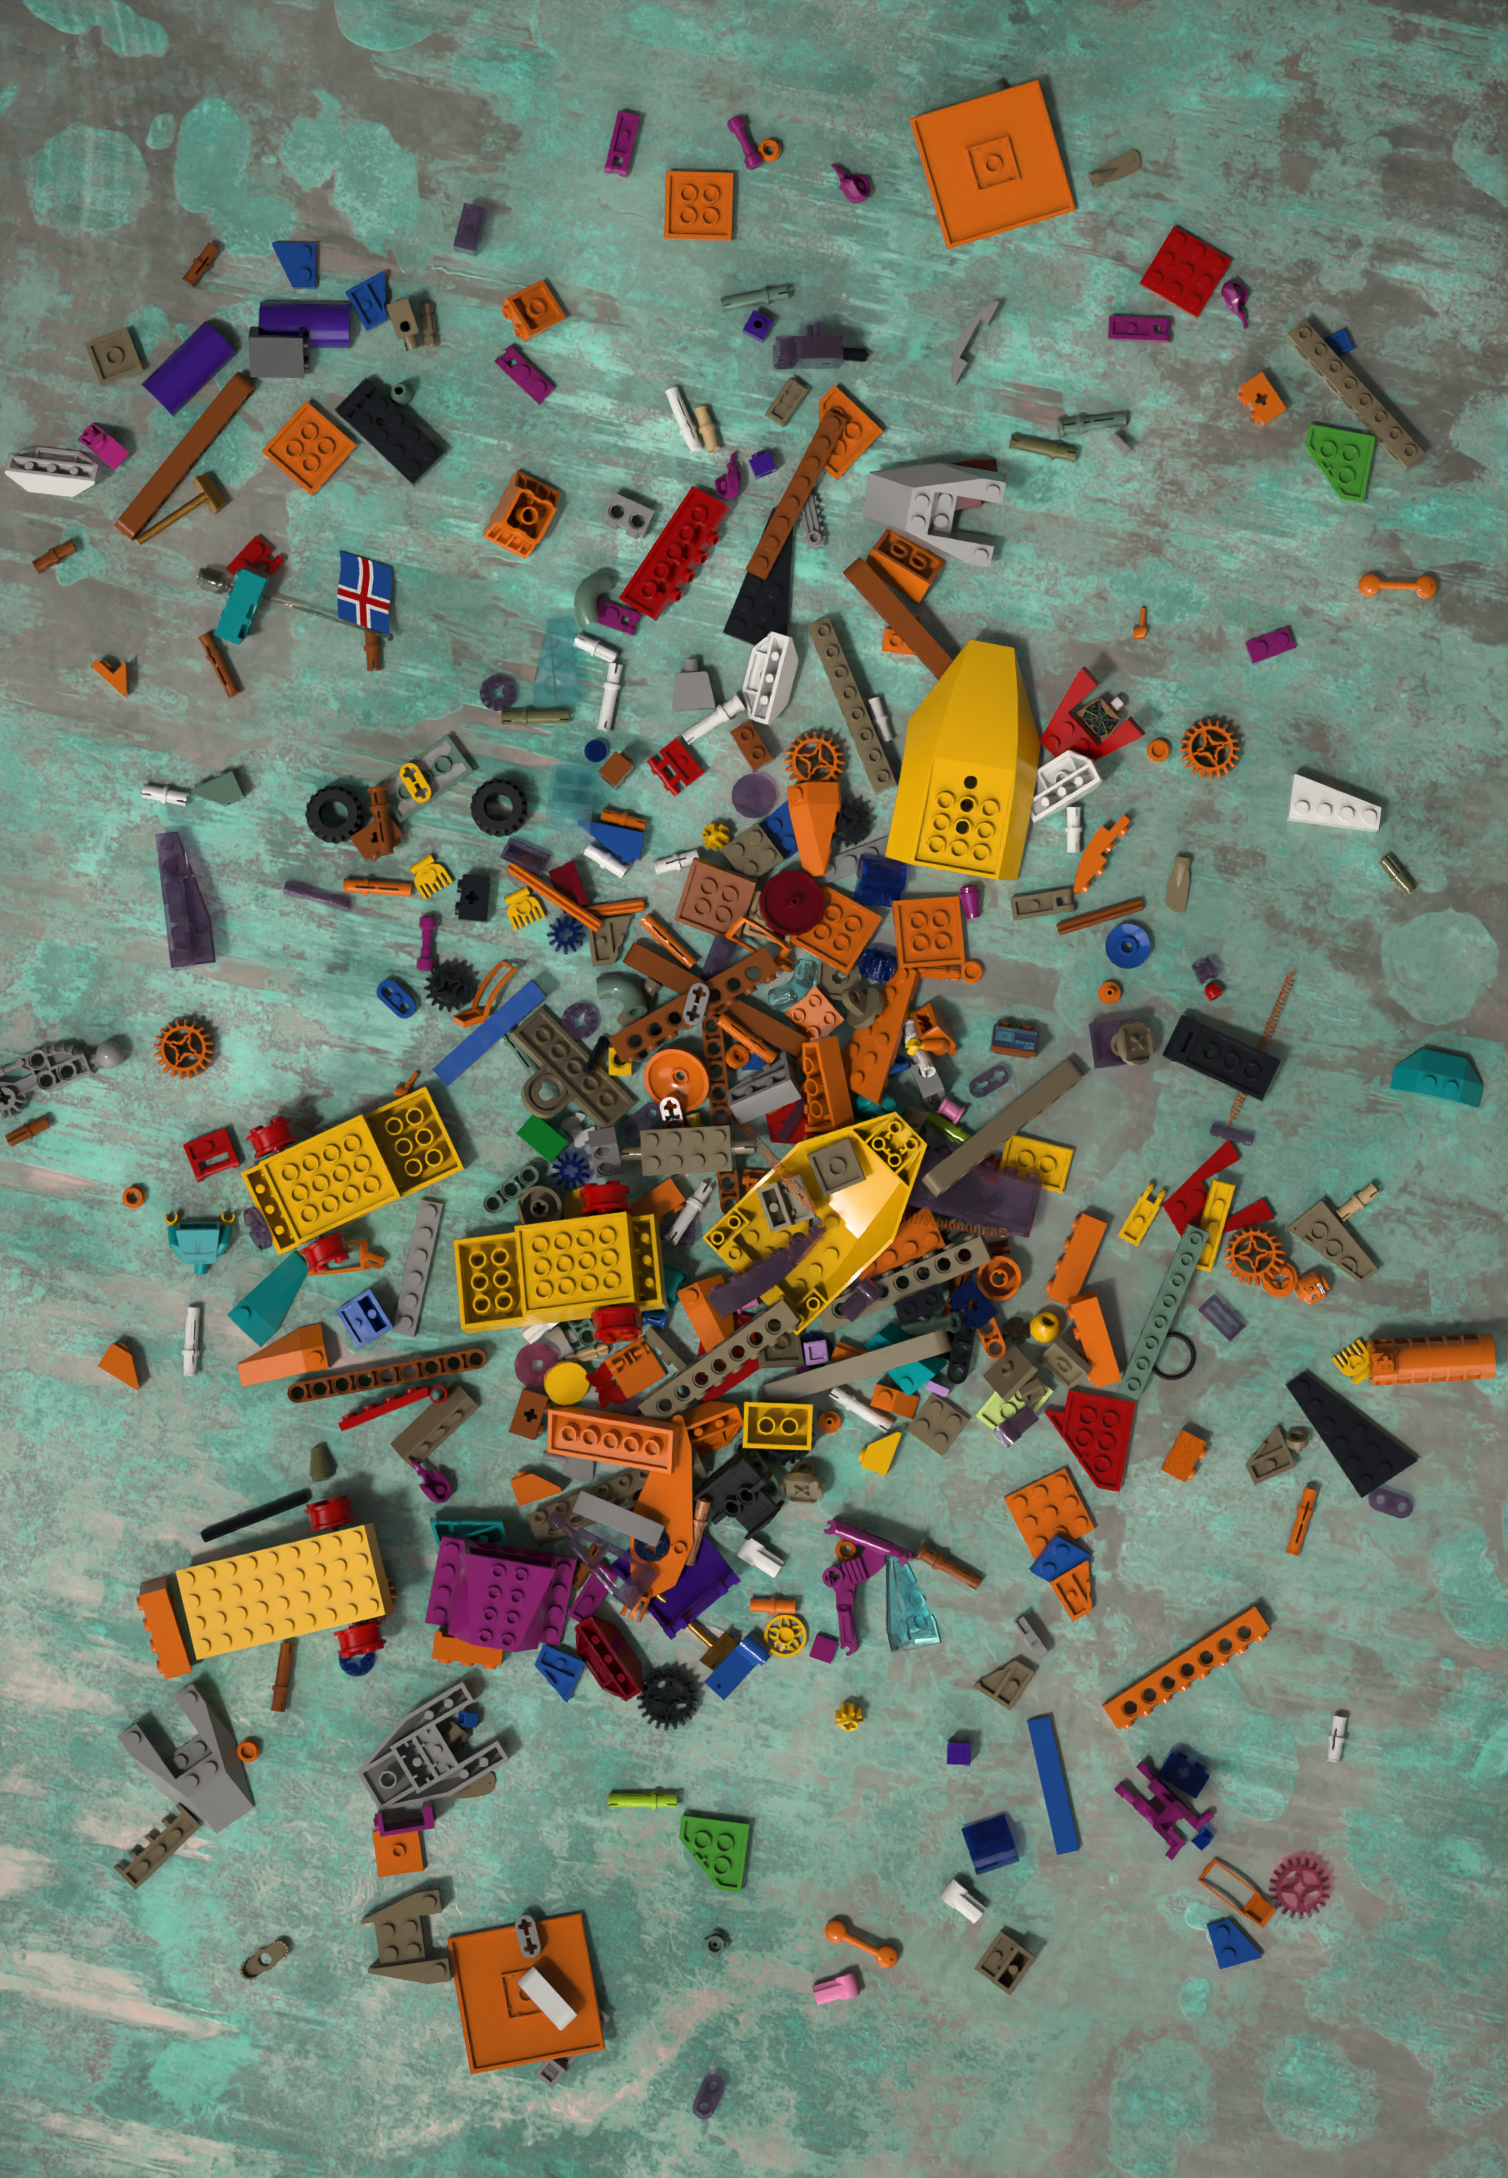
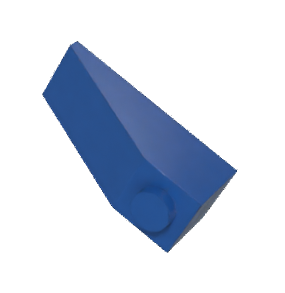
M578 819V826L617 857H621V862L634 864V861H640L645 833Z

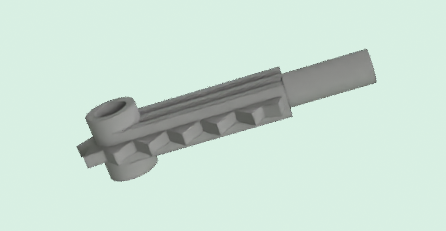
M810 494L798 516L803 519L799 525L804 527L800 534L806 536L802 542L807 544V550L813 548L817 551L819 547L825 546L823 541L826 536L821 534L825 528L819 525L823 519L817 517L821 510L815 508L819 504L816 501L817 496Z

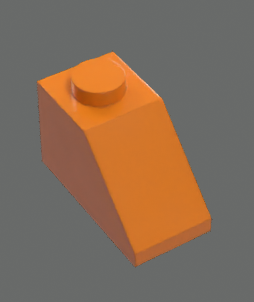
M120 1341L118 1345L112 1343L98 1367L135 1390H139L141 1384L134 1355L129 1352L131 1348Z
M876 1384L870 1406L913 1419L919 1397L914 1395L908 1397L904 1392Z
M527 1470L514 1474L515 1479L510 1480L518 1506L563 1492L560 1486L534 1473L528 1474Z

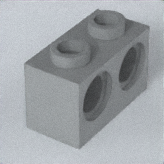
M614 492L602 517L606 521L605 525L615 530L620 527L626 530V535L634 539H638V537L644 539L655 516V511ZM614 508H622L624 515L620 518L613 517L611 512ZM636 517H641L645 523L642 527L637 528L632 525V520Z
M615 1127L588 1131L589 1141H585L587 1155H592L588 1156L590 1170L595 1169L596 1178L623 1174Z

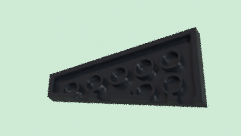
M773 508L772 511H771V514H770V516H769V519H768V521H767V524H766V526H765V529H764V531H763V534H764V532H765V530H766V528H767V526H768V524H769V522H770L772 516L774 515V513H775V511H776L775 508ZM793 528L766 581L749 572L746 573L723 634L756 646L761 640L766 638L771 631L787 636Z
M1305 1372L1285 1384L1360 1498L1365 1497L1418 1461Z

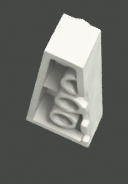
M1293 774L1286 821L1377 832L1379 830L1381 807L1303 776Z

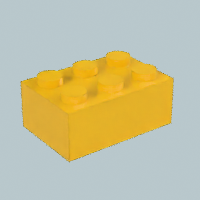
M744 1402L743 1448L811 1450L813 1404Z

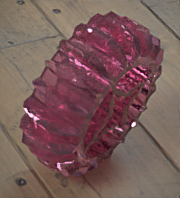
M1296 1857V1864L1293 1865L1292 1860L1287 1859L1289 1866L1286 1868L1284 1864L1280 1863L1279 1866L1283 1871L1280 1873L1274 1870L1273 1873L1278 1878H1270L1269 1880L1271 1883L1276 1884L1268 1888L1270 1892H1276V1894L1270 1896V1899L1272 1901L1279 1900L1274 1905L1276 1909L1284 1906L1281 1910L1283 1915L1290 1910L1289 1917L1292 1919L1295 1917L1296 1912H1298L1300 1920L1303 1919V1912H1306L1308 1918H1311V1909L1318 1914L1320 1910L1316 1906L1318 1904L1323 1907L1326 1906V1903L1321 1898L1329 1899L1330 1897L1329 1894L1323 1893L1324 1890L1331 1889L1330 1885H1323V1882L1328 1881L1329 1878L1328 1876L1320 1877L1325 1871L1323 1868L1315 1871L1318 1866L1317 1862H1313L1309 1866L1310 1860L1308 1858H1305L1304 1863L1301 1864L1300 1857ZM1302 1870L1312 1873L1316 1878L1317 1884L1304 1882ZM1295 1871L1293 1882L1282 1885L1284 1878L1289 1873ZM1299 1881L1302 1886L1307 1887L1304 1891L1302 1890L1300 1896L1296 1890L1292 1889L1294 1886H1297L1296 1884ZM1317 1891L1315 1898L1304 1906L1305 1896L1308 1893ZM1281 1892L1294 1894L1297 1906H1292L1285 1902Z

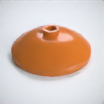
M682 1048L663 1049L653 1055L644 1071V1082L647 1092L659 1106L667 1095H676L682 1101L684 1112H688L700 1106L709 1093L710 1077L707 1068L695 1054ZM679 1072H682L685 1077L680 1076ZM669 1100L666 1108L669 1107L673 1112L676 1104H672L671 1100Z

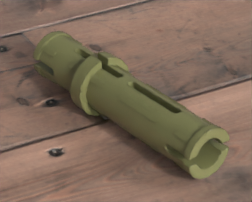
M1014 434L1011 435L1009 443L1010 449L1013 448L1049 456L1052 460L1059 458L1074 463L1078 448L1058 445V442L1055 441L1054 443H1049Z
M522 708V710L516 711L501 710L502 725L522 724V726H527V724L569 723V709L526 710V708Z

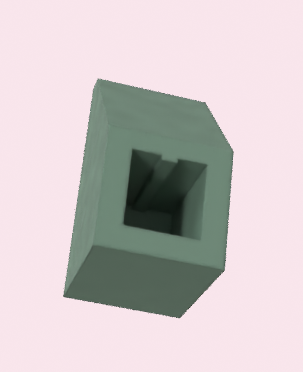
M221 771L215 774V779L209 782L207 779L194 784L195 788L191 789L194 796L224 807L245 798L233 771Z

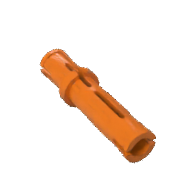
M344 878L343 881L344 893H363V896L378 894L411 897L412 883L371 881L369 878H364V880ZM356 885H357V886H371V887H375V888L356 887ZM379 887L398 888L399 890L380 889Z
M650 913L642 919L640 924L654 936L653 939L655 941L658 940L687 970L698 961L667 931L668 928L666 926L663 927ZM671 944H673L684 955V957Z
M723 1013L716 1021V1025L746 1046L751 1054L755 1053L766 1061L767 1064H771L778 1053L762 1042L763 1039L760 1037L756 1038L727 1016L726 1013Z
M1304 1487L1300 1505L1296 1507L1298 1512L1285 1551L1286 1553L1295 1556L1300 1555L1310 1515L1314 1513L1312 1509L1318 1493L1317 1490Z

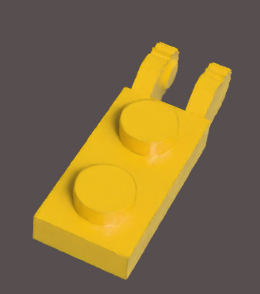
M1151 1181L1142 1196L1138 1198L1117 1235L1136 1247L1158 1212L1159 1205L1167 1192L1162 1188L1154 1204L1146 1200L1154 1189V1183Z

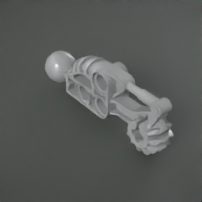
M107 1040L98 1046L95 1054L87 1056L83 1051H79L76 1045L71 1044V1046H68L66 1043H62L61 1046H56L54 1044L51 1045V1048L44 1047L40 1050H33L17 1058L15 1063L4 1068L1 1067L0 1077L18 1068L32 1073L29 1077L15 1083L0 1082V1087L2 1086L0 1088L1 1117L6 1119L9 1113L14 1118V1109L22 1112L23 1109L18 1106L19 1103L25 1104L27 1102L26 1094L34 1090L41 1089L45 1092H54L95 1074L93 1069L99 1066L108 1069L116 1068L124 1058L122 1046L116 1041ZM42 1055L44 1063L36 1067L34 1059L36 1056ZM69 1066L72 1067L74 1071L72 1077L65 1078L63 1075L64 1069ZM50 1075L53 1083L49 1087H44L43 1079ZM4 1093L5 1095L11 1097L10 1099H8L9 1104H5L2 1102V1100H4Z

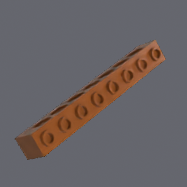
M766 947L703 983L708 987L709 992L717 990L721 994V998L717 1002H712L708 999L704 1013L707 1019L718 1013L717 1008L725 1004L726 1007H729L738 1001L736 997L745 993L748 996L758 990L756 987L758 984L764 982L766 985L777 979L776 974L779 973V970ZM755 967L759 969L760 976L757 979L748 977L747 971L750 968ZM737 979L740 981L741 986L738 990H730L727 985L728 981ZM701 987L693 991V994L696 995L695 1001L699 1002L701 996H706ZM689 992L608 1038L622 1063L627 1061L630 1064L640 1058L638 1054L646 1050L649 1053L659 1047L658 1042L666 1038L667 1041H670L679 1035L677 1031L686 1027L689 1030L694 1027L686 1024L683 1019V1011ZM687 1012L686 1014L690 1017L689 1021L692 1022L695 1018L699 1019L700 1017L697 1013ZM679 1013L682 1017L681 1022L677 1025L671 1024L668 1019L670 1014ZM653 1024L660 1025L662 1027L661 1034L658 1036L651 1035L649 1033L650 1026ZM638 1035L642 1038L643 1041L639 1047H632L629 1040L632 1036Z

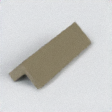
M454 1382L447 1389L448 1398L445 1402L439 1404L433 1402L391 1443V1446L401 1458L413 1469H415L412 1465L413 1461L416 1460L421 1464L480 1407L457 1382ZM445 1392L437 1399V1401H441L444 1399Z

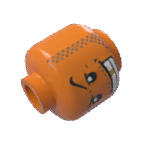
M1316 1271L1299 1277L1297 1280L1298 1287L1295 1288L1300 1301L1305 1299L1308 1304H1313L1326 1298L1328 1295L1327 1291L1330 1290L1323 1273L1319 1274Z

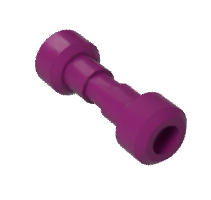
M738 115L729 119L727 126L730 132L735 133L737 140L740 141L747 169L754 170L763 164V159L760 153L755 152L753 145L749 142L745 130L746 122L743 116Z
M421 916L419 918V928L422 929V948L420 957L417 959L416 968L420 971L434 970L435 960L432 958L431 940H433V930L437 928V919L433 916Z

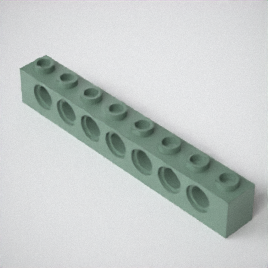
M1187 1223L1123 1373L1122 1380H1120L1117 1387L1118 1392L1139 1400L1210 1234L1208 1230L1192 1223Z

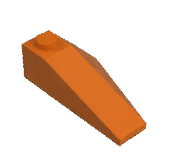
M804 782L787 786L788 807L803 873L808 874L812 878L826 875L832 850L830 846L832 834L836 832L837 827L835 825L837 812H840L841 808L840 783Z
M722 1274L698 1281L677 1291L684 1310L706 1352L735 1331L732 1296ZM736 1345L732 1348V1351L738 1355V1349ZM716 1359L714 1361L715 1366L718 1368H724L727 1365L723 1359Z

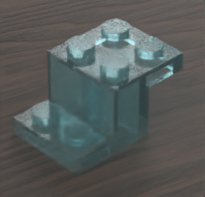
M553 763L547 801L546 829L590 833L596 793L597 767Z

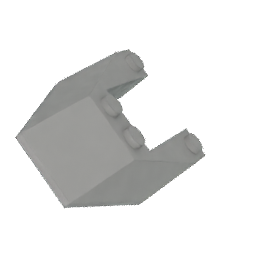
M942 462L872 471L869 473L862 516L924 549L968 564L990 567L995 538L951 530L957 496L1002 504L1007 474Z
M464 1680L404 1716L357 1771L379 1811L451 1796L510 1760L508 1753L498 1739L458 1763L437 1728V1723L476 1700Z
M194 1682L174 1696L199 1733L194 1739L167 1758H164L140 1722H137L117 1737L161 1793L177 1805L180 1803L192 1816L217 1834L254 1808L241 1760L237 1755L234 1737Z

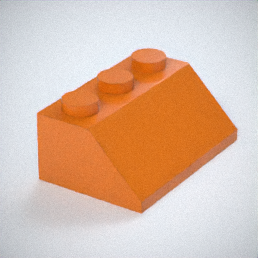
M888 529L885 530L865 561L882 581L918 603L923 599L945 564V561L926 549Z

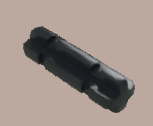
M603 1035L599 1037L583 1071L589 1076L595 1075L610 1045L607 1037Z

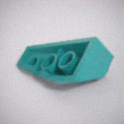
M293 1252L227 1314L260 1347L278 1331L308 1272L307 1264Z

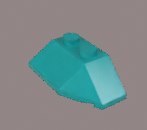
M1421 1049L1394 1066L1390 1089L1478 1108L1483 1085L1467 1058Z

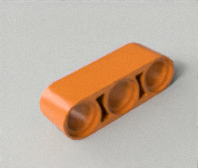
M980 1296L973 1297L968 1302L967 1307L971 1319L976 1326V1331L984 1351L990 1358H1000L1004 1355L1006 1347L990 1306L985 1298ZM975 1300H981L984 1303V1310L981 1313H976L972 1309V1303ZM984 1321H989L993 1325V1330L989 1334H984L980 1329ZM993 1342H998L1001 1345L1002 1349L998 1355H992L989 1351V1346Z

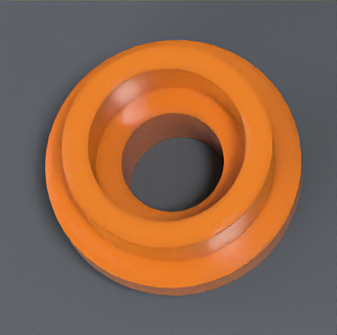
M766 139L760 143L758 153H760L764 161L772 162L780 156L781 148L777 141ZM771 147L773 148L774 152L772 154H767L765 152V149Z
M130 1186L123 1193V1202L129 1208H139L145 1202V1193L140 1187ZM133 1193L138 1195V1200L135 1202L130 1199Z
M846 1539L840 1540L835 1547L836 1556L842 1561L854 1559L858 1552L857 1546ZM846 1545L851 1548L849 1554L842 1552V1548Z

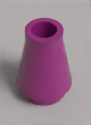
M977 885L960 887L958 895L967 919L980 917V890H978Z

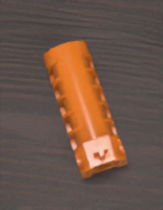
M1491 1333L1366 1340V1350L1369 1357V1386L1495 1378L1496 1356Z

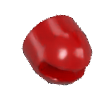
M1211 982L1205 986L1204 993L1208 1001L1212 1002L1221 996L1224 990L1219 984Z

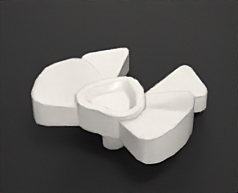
M576 1113L575 1117H568L561 1124V1129L567 1131L574 1139L576 1148L584 1146L585 1141H589L588 1131L595 1130V1127L592 1126L582 1131V1127L578 1125L586 1115Z

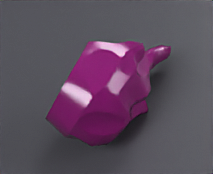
M831 164L840 178L841 185L839 189L844 192L846 198L855 204L864 202L871 192L867 178L856 173L851 174L850 177L839 165Z
M1232 279L1224 283L1221 289V297L1225 301L1227 309L1238 316L1243 323V328L1247 329L1248 323L1245 318L1247 313L1242 307L1245 306L1249 292L1239 281Z
M736 452L731 454L730 462L726 465L728 475L724 473L715 480L717 494L722 499H736L741 491V476L738 467L735 465Z
M418 1461L412 1462L417 1475L423 1480L419 1486L427 1498L436 1504L446 1502L452 1493V1488L447 1478L437 1469H433L434 1476L430 1471L425 1470Z

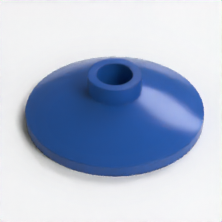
M1119 925L1107 936L1105 942L1106 954L1109 960L1120 968H1136L1145 962L1150 953L1149 937L1137 925ZM1124 943L1131 944L1130 951L1123 949Z

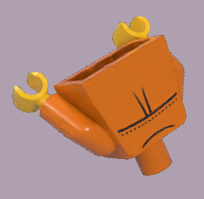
M931 1002L919 1010H914V1012L908 1008L907 1019L909 1017L913 1018L918 1037L922 1041L920 1042L914 1037L908 1040L905 1048H909L907 1051L909 1055H916L919 1049L932 1051L937 1057H941L945 1053L948 1056H953L958 1051L952 1028Z

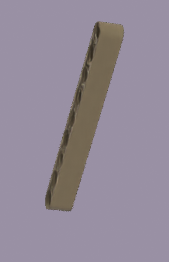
M1071 1058L1067 1059L927 1173L921 1181L936 1198L939 1197L1075 1086L1085 1076V1073Z
M941 1329L775 1381L759 1388L764 1402L785 1403L951 1351L952 1348L946 1329Z

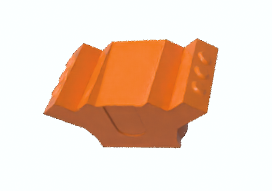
M517 470L510 478L508 487L503 491L502 498L496 510L492 513L489 524L484 528L483 537L526 559L533 551L536 543L539 544L557 510L555 507L559 501L560 492Z

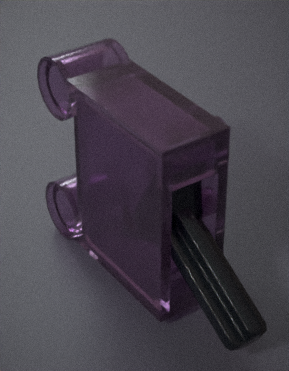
M820 322L807 326V336H777L776 344L773 345V368L779 370L839 368L842 360L866 362L868 357L865 349L843 347V336H823V323Z

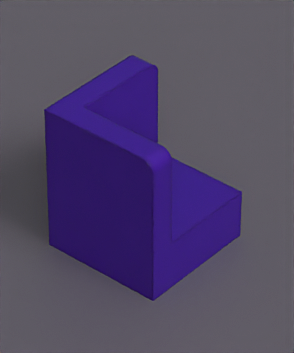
M947 1741V1764L970 1766V1741Z

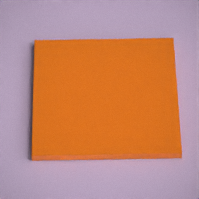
M1038 79L909 118L947 249L1076 210Z
M582 1913L536 1921L541 1952L535 1958H527L521 1953L515 1926L447 1938L470 2075L606 2050ZM521 1924L519 1929H524L525 1935L528 1936L530 1935L528 1928L532 1924ZM528 1938V1946L525 1947V1952L529 1951L530 1955H532L534 1950L537 1949V1945H533L531 1939ZM533 1966L578 2015L562 2031L557 2028L517 1983Z

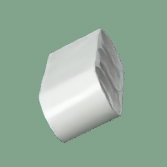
M534 1966L517 1981L518 1985L560 2031L578 2016Z

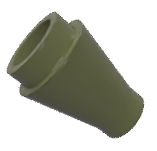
M324 1448L310 1449L309 1476L312 1477V1481L329 1480L332 1472Z

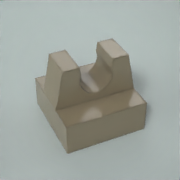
M1034 1375L1030 1378L1029 1383L1019 1389L1025 1405L1046 1395L1042 1384Z
M450 1721L448 1726L451 1730L447 1734L442 1731L440 1733L449 1748L457 1753L471 1735Z

